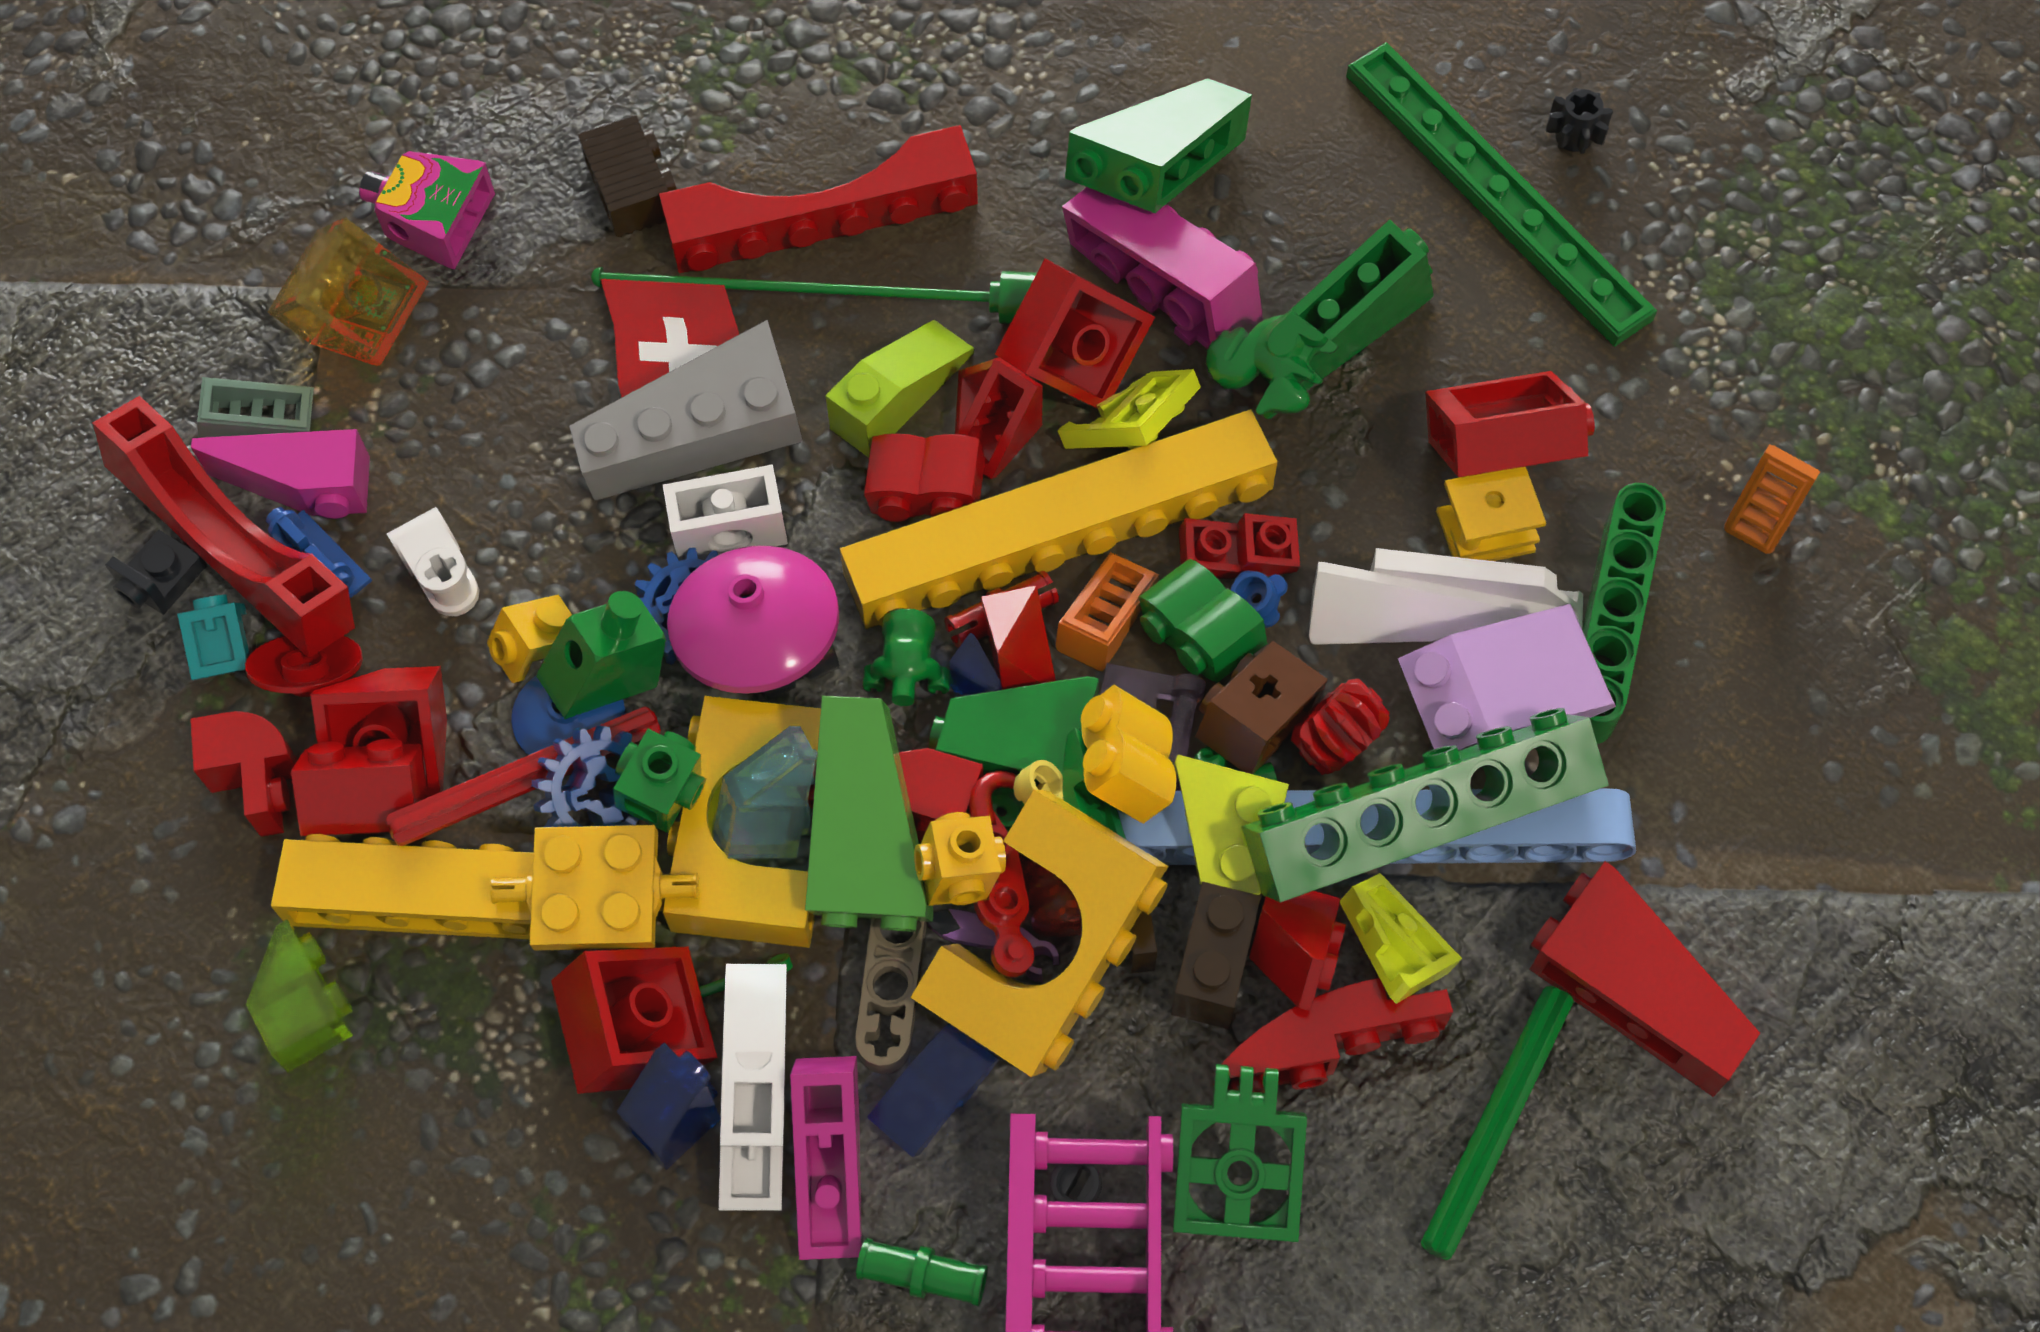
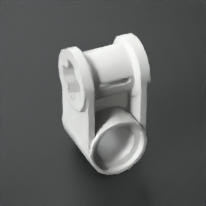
M436 507L387 533L410 575L415 576L431 605L438 613L445 616H459L467 613L475 606L479 599L480 590L460 552L456 539Z

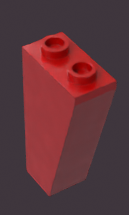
M1604 861L1593 878L1582 872L1563 899L1565 903L1571 906L1565 917L1559 922L1550 916L1531 943V946L1537 949L1539 953L1529 970L1552 986L1569 993L1575 1002L1714 1097L1729 1081L1760 1035V1032L1615 867Z

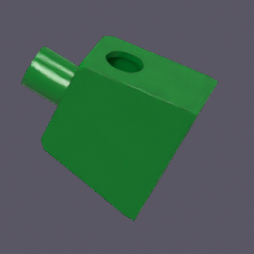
M617 591L609 597L607 604L573 614L566 619L536 677L564 719L655 689L659 682L666 638L664 632L638 596L628 591Z

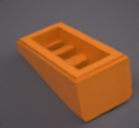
M1769 444L1727 518L1724 530L1765 554L1772 553L1793 521L1820 471L1778 447Z
M1110 552L1059 621L1055 644L1056 649L1060 653L1087 666L1103 671L1117 652L1141 611L1139 596L1158 582L1159 574ZM1110 579L1116 580L1133 588L1134 591L1132 593L1109 583ZM1101 596L1115 604H1118L1122 606V608H1119L1109 602H1106L1100 599L1099 597ZM1090 614L1108 623L1109 626L1089 617L1088 615Z

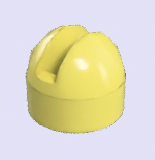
M1037 760L1022 769L1016 776L1014 796L1025 805L1033 790L1036 789L1049 791L1063 800V776L1059 769L1051 762ZM1035 779H1037L1040 782V784L1037 787L1034 781Z

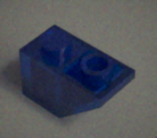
M664 1042L649 1059L617 1110V1113L630 1133L667 1170L721 1118L713 1102L718 1093L709 1082L711 1079L710 1074L690 1052L686 1050L678 1057Z

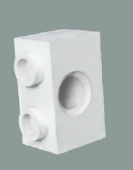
M773 465L663 485L670 532L679 561L687 559L689 548H696L698 558L705 560L712 550L717 551L718 555L742 547L781 546L788 544Z

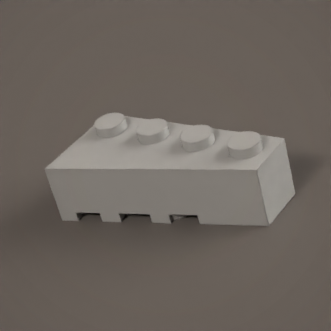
M768 320L569 426L581 472L594 501L803 442Z

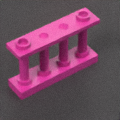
M1010 1113L1006 1332H1076L1045 1331V1324H1032V1298H1045V1292L1146 1294V1332H1173V1327H1161V1172L1173 1171V1134H1161V1116L1148 1117L1146 1140L1048 1138V1132H1037L1036 1114ZM1047 1163L1146 1165V1203L1047 1201V1195H1034L1035 1170H1047ZM1046 1227L1146 1229V1267L1046 1265V1259H1033L1034 1233H1046Z

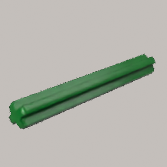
M1546 986L1541 992L1421 1240V1247L1437 1258L1449 1260L1454 1255L1574 1003L1569 993L1555 986Z

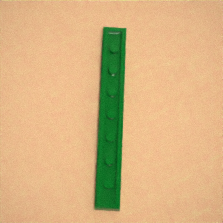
M1387 42L1348 65L1346 77L1614 347L1654 320L1657 310Z

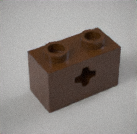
M1272 641L1257 656L1248 653L1237 665L1231 675L1230 682L1226 686L1217 683L1211 688L1199 707V711L1204 714V717L1195 737L1243 772L1254 774L1292 735L1294 726L1302 720V716L1308 713L1318 702L1328 679L1275 641Z

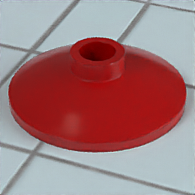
M282 636L256 648L246 659L245 670L249 681L261 689L277 693H292L299 697H310L314 690L345 681L352 677L360 669L363 656L359 644L346 636L336 640L311 658H308L286 636Z

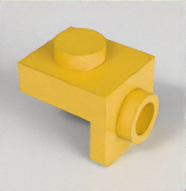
M559 594L501 608L487 640V645L492 659L502 667L512 683L525 679L533 661L546 658L566 619L572 616V613Z

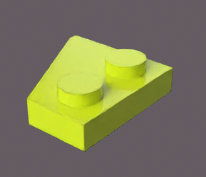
M1194 369L1150 372L1130 384L1122 392L1114 394L1097 404L1101 417L1090 424L1068 422L1058 429L1059 436L1065 449L1128 447L1132 450L1141 446H1147L1149 443L1157 440L1158 433L1172 418L1184 411L1185 404L1201 386Z
M1177 755L1174 765L1182 793L1188 832L1191 836L1199 884L1202 885L1203 881L1260 895L1261 889L1241 826L1259 821L1257 813L1260 810L1284 803L1289 784Z
M1381 873L1352 886L1340 900V905L1389 997L1396 1004L1449 974L1462 959Z

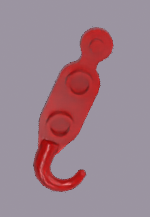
M998 770L986 773L977 780L970 792L969 810L970 817L990 816L994 837L1000 836L1004 840L1008 831L993 810L991 796L999 788L1014 790V782L1017 775L1012 772ZM1004 843L1006 852L1005 871L1000 873L987 900L975 902L974 908L979 920L995 933L996 942L991 951V961L999 973L1007 977H1018L1026 973L1034 961V949L1020 931V925L1025 920L1029 911V899L1019 853Z

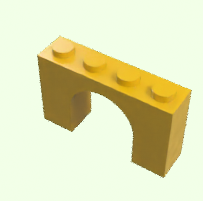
M704 696L701 716L693 715L691 718L688 740L695 745V752L701 754V776L706 778V782L694 807L691 810L683 807L680 822L674 821L669 830L667 841L668 856H673L670 875L698 873L699 887L697 888L699 896L698 899L671 898L662 900L659 911H663L670 932L810 948L815 915L805 910L808 871L755 866L737 861L719 848L713 840V831L721 807L739 789L762 780L795 781L797 768L817 765L821 708Z
M1036 789L1031 793L1003 842L1055 874L1072 891L1079 905L1082 918V937L1074 959L1064 972L1055 979L1045 984L1034 985L1019 982L999 973L996 968L958 943L943 945L939 948L910 997L1030 1077L1046 1072L1048 1067L1056 1071L1067 1057L1074 1044V1039L1067 1035L1079 1015L1087 1019L1100 1002L1105 992V987L1099 984L1110 963L1118 967L1130 952L1136 940V935L1131 933L1130 930L1142 911L1149 915L1161 900L1168 885L1161 878L1169 867L1053 793Z

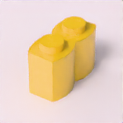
M1115 684L1101 695L1090 699L1081 714L1082 738L1085 746L1088 748L1083 758L1085 786L1092 795L1144 824L1169 806L1174 799L1176 771L1169 759L1173 741L1171 723L1164 714Z

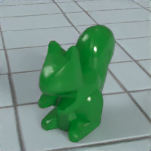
M1290 309L1285 315L1266 318L1259 322L1249 333L1240 326L1232 331L1224 330L1209 345L1206 365L1213 380L1223 388L1238 389L1247 386L1260 374L1270 380V384L1256 408V413L1263 415L1265 419H1271L1277 414L1301 412L1309 406L1310 395L1301 383L1307 381L1320 385L1323 382L1320 375L1311 368L1310 361L1318 351L1331 354L1339 346Z

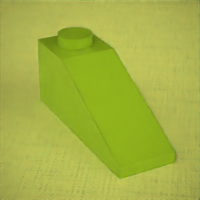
M932 320L865 357L825 395L830 430L869 458L872 437L883 434H895L974 354V347L937 321Z

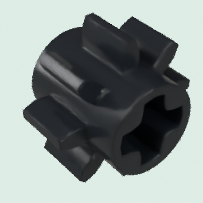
M1574 88L1573 92L1566 97V100L1559 96L1554 98L1545 130L1548 133H1555L1558 148L1584 154L1592 142L1598 145L1604 144L1613 109L1603 108L1604 105L1600 98V93Z

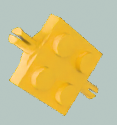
M655 825L535 828L534 857L528 877L492 878L490 886L493 889H490V896L493 904L497 902H527L531 913L530 946L534 951L655 948L656 917L662 905V900L671 898L698 899L699 890L697 887H699L698 873L663 875L657 861L658 830Z

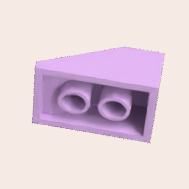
M1571 604L1454 633L1398 658L1434 749L1450 745H1456L1458 751L1478 744L1476 736L1482 732L1506 726L1511 727L1513 732L1531 726L1530 717L1532 715L1550 709L1564 708L1566 714L1592 718L1616 707Z

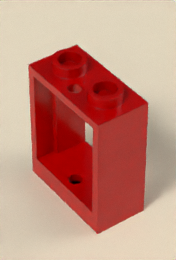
M1552 371L1425 391L1428 442L1458 477L1588 456V436H1592L1595 430L1591 406L1585 403L1571 387H1568Z

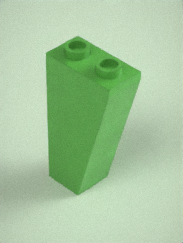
M822 696L805 910L816 916H822L821 926L857 928L858 918L881 919L880 929L914 932L917 928V921L933 922V906H928L924 881H919L915 870L914 851L915 846L919 842L890 709L881 698Z

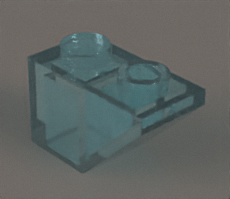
M789 726L723 776L714 828L728 859L797 857L800 837L808 833L810 826V808L807 801L810 785H815L818 753L816 749H812L801 726Z

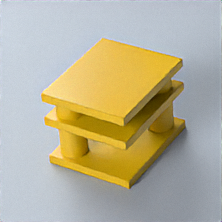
M1526 466L1445 480L1444 485L1451 505L1437 507L1436 512L1452 557L1498 561L1535 553L1536 547L1534 544L1540 541L1536 528L1546 526V520Z

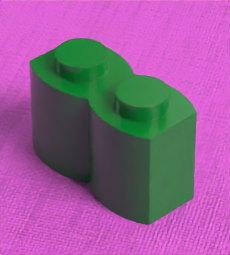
M1188 559L1139 596L1143 615L1140 617V623L1146 634L1155 643L1161 644L1165 642L1175 649L1182 665L1195 676L1201 673L1209 680L1218 683L1231 673L1248 653L1254 655L1268 644L1264 619L1241 596L1226 589L1207 568L1195 560Z

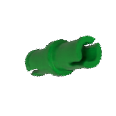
M866 1238L859 1253L856 1277L861 1280L868 1279L910 1289V1296L923 1299L926 1293L972 1303V1305L979 1307L986 1288L988 1265H977L935 1255V1249L931 1247L920 1246L919 1250L915 1251L875 1242L873 1239Z

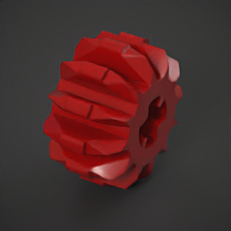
M1360 679L1348 680L1346 683H1341L1331 693L1329 692L1308 713L1302 716V720L1293 728L1291 741L1299 749V755L1309 766L1313 765L1321 775L1330 774L1334 771H1339L1348 762H1352L1356 756L1366 750L1374 740L1380 737V733L1388 726L1390 713L1383 705V700L1371 687L1368 688Z

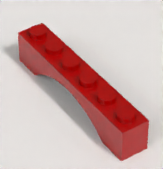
M961 125L911 136L893 156L876 169L849 183L821 192L795 196H762L734 191L708 182L659 194L679 274L693 270L704 271L715 265L744 258L756 259L766 253L787 248L807 247L815 242L843 235L854 236L869 229L895 223L906 224L917 218L942 212L953 213L965 207L978 204L977 172Z
M138 396L92 422L104 466L308 658H311L355 629L348 586L312 553L299 552L283 545L248 519L207 475L174 427L143 398Z

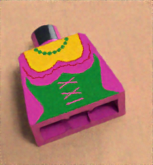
M412 151L402 154L390 176L373 171L366 172L359 188L360 198L363 201L375 204L374 210L384 235L390 240L454 270L495 195L485 162Z

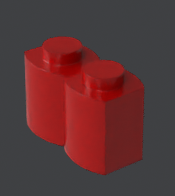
M883 434L872 437L864 496L871 513L888 521L901 522L909 517L924 514L934 517L980 501L985 456L979 438L957 434L935 435L927 438L910 434Z

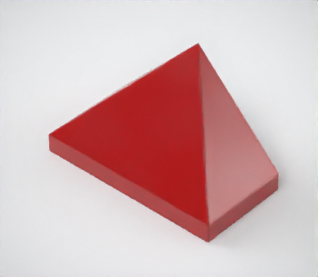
M1037 585L982 596L981 602L999 690L1056 681Z

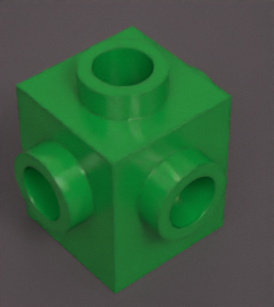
M648 728L640 743L637 745L630 742L618 761L615 774L619 775L620 778L613 788L615 807L668 833L682 807L689 810L694 807L706 782V778L701 776V754L695 752V745L674 732L667 731L664 735H661Z

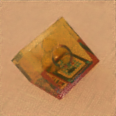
M344 217L316 231L269 308L268 313L312 345L378 366L384 361L429 281Z

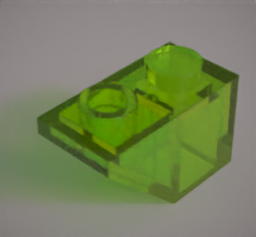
M285 920L275 927L248 997L246 1007L271 1056L289 1072L352 1037L353 1034L344 1016L353 1012L337 981L326 984L318 969L326 964L327 960L312 933L308 932L300 936L291 923Z

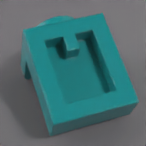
M227 594L215 595L193 600V611L177 614L191 680L245 670V662L250 653L242 615H247L244 603H228Z

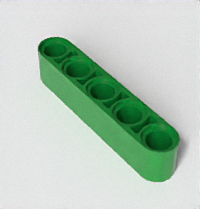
M1635 482L1623 487L1612 506L1604 525L1582 628L1594 658L1596 655L1605 656L1615 664V666H1606L1595 658L1616 706L1605 711L1606 716L1590 718L1597 744L1603 743L1611 736L1627 704L1666 511V502L1662 494L1655 487L1646 483ZM1627 514L1636 515L1643 521L1631 519ZM1616 560L1628 562L1634 569L1625 568L1618 564ZM1605 608H1615L1622 612L1625 617L1614 616Z

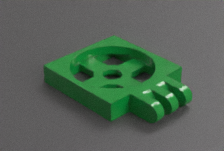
M1216 1064L1213 1104L1181 1103L1173 1232L1289 1242L1299 1241L1307 1115L1301 1112L1276 1111L1278 1069L1265 1068L1262 1080V1093L1252 1092L1253 1067L1240 1066L1239 1088L1237 1091L1227 1090L1230 1081L1229 1066ZM1217 1122L1231 1123L1229 1150L1224 1152L1220 1158L1191 1156L1192 1144L1205 1129ZM1256 1126H1269L1281 1136L1291 1153L1290 1164L1261 1161L1259 1156L1254 1153ZM1236 1161H1244L1252 1169L1250 1180L1242 1185L1234 1184L1227 1175L1229 1166ZM1189 1183L1218 1185L1219 1189L1225 1194L1224 1221L1213 1218L1197 1205L1189 1192ZM1261 1188L1288 1190L1287 1197L1272 1214L1257 1222L1249 1223L1251 1197L1256 1195Z

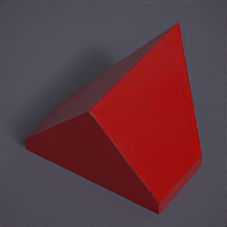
M1000 357L958 371L955 434L979 438L985 456L983 474L990 479L996 478L1042 427L1043 385Z

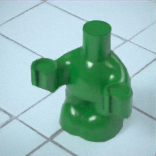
M897 609L884 616L882 620L883 654L876 658L872 664L864 667L862 684L864 690L871 691V688H876L877 692L883 691L885 688V678L893 682L891 701L898 706H910L914 703L915 683L924 679H928L927 689L930 693L933 694L936 690H940L942 694L948 693L950 688V670L940 666L936 660L930 657L931 643L934 640L936 624L931 616L916 609Z

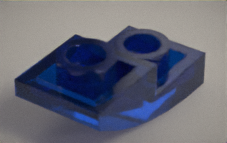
M948 1023L896 1080L867 1118L910 1156H919L954 1110L964 1106L999 1061V1058L985 1046Z

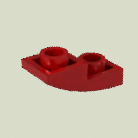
M1244 513L1238 523L1185 518L1179 527L1181 564L1188 559L1195 560L1207 568L1217 579H1233L1247 570L1272 576L1274 574L1294 573L1300 568L1297 518Z

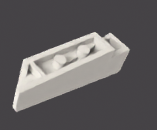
M1376 548L1370 571L1318 562L1312 588L1308 640L1314 645L1435 642L1454 633L1571 604L1582 628L1583 593L1580 591L1559 590L1557 588L1556 574L1546 567Z

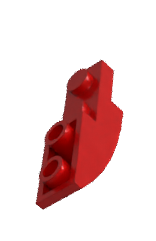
M1380 978L1350 984L1314 997L1311 1011L1298 1008L1297 1006L1286 1011L1261 1027L1223 1061L1222 1064L1228 1065L1230 1071V1081L1227 1090L1238 1091L1240 1066H1249L1254 1069L1252 1092L1263 1093L1262 1080L1265 1068L1278 1069V1085L1291 1083L1293 1089L1301 1090L1313 1088L1328 1081L1327 1076L1334 1074L1339 1062L1340 1055L1338 1050L1345 1049L1347 1055H1360L1380 1048V1042L1403 1038L1406 1044H1419L1433 1040L1440 1035L1439 1031L1445 1029L1453 1013L1448 991L1443 989L1411 995L1396 1004L1392 999H1387L1385 988Z

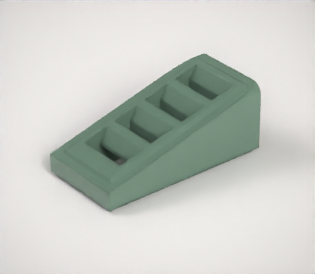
M202 377L197 418L198 438L310 432L314 387ZM296 404L295 420L284 419L285 405ZM274 405L273 418L262 417L263 406ZM252 406L251 416L240 415L241 407ZM219 408H230L229 414L219 413Z

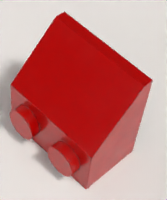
M1045 258L995 355L1023 373L1097 408V404L1115 394L1155 316Z
M689 946L584 951L551 980L577 1094L633 1089L710 1063L717 1058Z

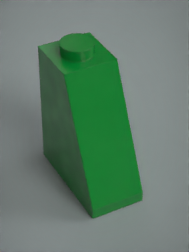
M1084 676L951 698L945 718L936 716L929 738V748L983 764L984 775L998 770L1018 775L1022 769L1035 761L1046 760L1054 764L1063 776L1067 734L1074 728L1082 730L1081 714L1089 700L1098 696L1099 678ZM1035 779L1034 781L1037 787L1040 784V782L1037 779Z

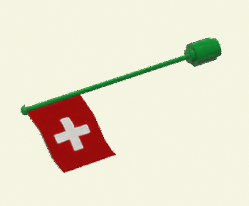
M603 267L593 270L591 280L595 286L603 287L614 324L618 386L621 397H624L740 335L726 289L989 302V312L999 313V324H1011L1037 273L1002 271L1000 281H991L990 292L604 272Z

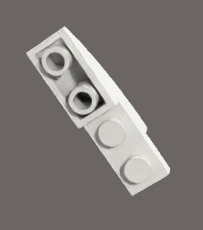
M726 964L719 1211L782 1210L786 964Z

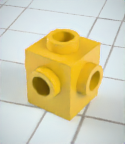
M954 812L930 822L921 844H917L914 851L916 874L919 881H924L928 906L942 904L967 905L987 900L1000 873H1003L1006 868L1005 846L1000 836L994 837L990 816L970 817L969 814L964 812Z

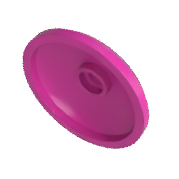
M776 546L742 547L727 551L708 560L684 580L674 595L669 608L667 620L668 635L679 663L692 677L701 683L731 693L765 692L780 688L799 679L823 659L830 649L838 630L839 605L835 589L827 574L806 556L793 550ZM753 594V595L750 596V597L741 598V597H743V596Z

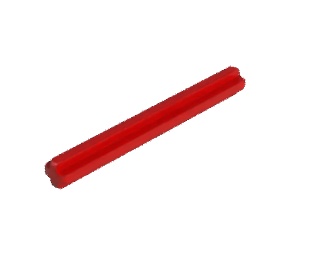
M645 706L600 725L610 727L611 741L620 731L632 734L631 742L637 745L648 728L659 734L661 733L655 713ZM596 727L587 730L591 739H593ZM573 736L565 739V741L572 745L574 743ZM551 745L392 812L386 817L388 831L398 846H405L536 790V788L531 786L532 780L546 779L548 773L538 763L539 758L555 759L558 753L554 746ZM600 750V754L605 756L606 759L615 756V754L609 751ZM573 764L569 766L564 777L572 774L574 770Z

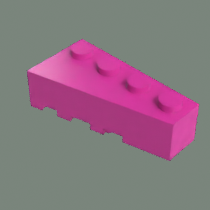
M1086 187L1062 206L1070 244L1116 284L1125 278L1132 293L1136 296L1137 302L1151 314L1158 308L1165 312L1177 325L1174 333L1188 346L1197 340L1208 349L1211 342L1224 330L1232 331L1240 326L1249 333L1259 322L1263 321L1257 277L1258 269L1252 258L1245 252L1235 251L1222 243L1208 229L1198 228L1180 217L1169 205H1165L1156 213H1152Z

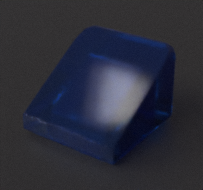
M970 633L949 661L951 689L963 696L1002 690V683L975 635Z

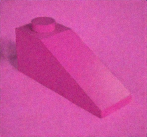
M357 429L192 438L191 449L207 475L298 511L304 510L311 516L338 519L348 514L367 513L370 456Z
M857 1056L798 1058L794 1062L790 1079L799 1260L859 1257L862 1247Z

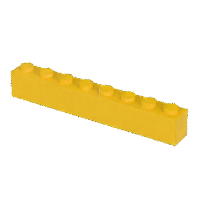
M1252 409L1149 443L1147 446H1141L840 548L843 574L865 629L877 625L882 626L884 616L893 610L916 609L920 611L929 607H948L957 602L961 596L981 589L990 591L995 588H1002L1008 585L1013 578L1034 571H1052L1061 566L1065 560L1086 553L1089 555L1104 553L1114 547L1116 543L1135 536H1154L1163 531L1167 525L1182 521L1185 518L1203 519L1213 514L1219 507L1237 501L1243 503L1255 501L1273 489L1277 460Z

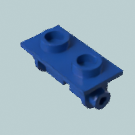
M278 507L268 514L266 523L269 525L268 532L270 536L294 550L312 553L348 586L350 598L372 582V579L304 510L297 514L293 510H285L282 507Z

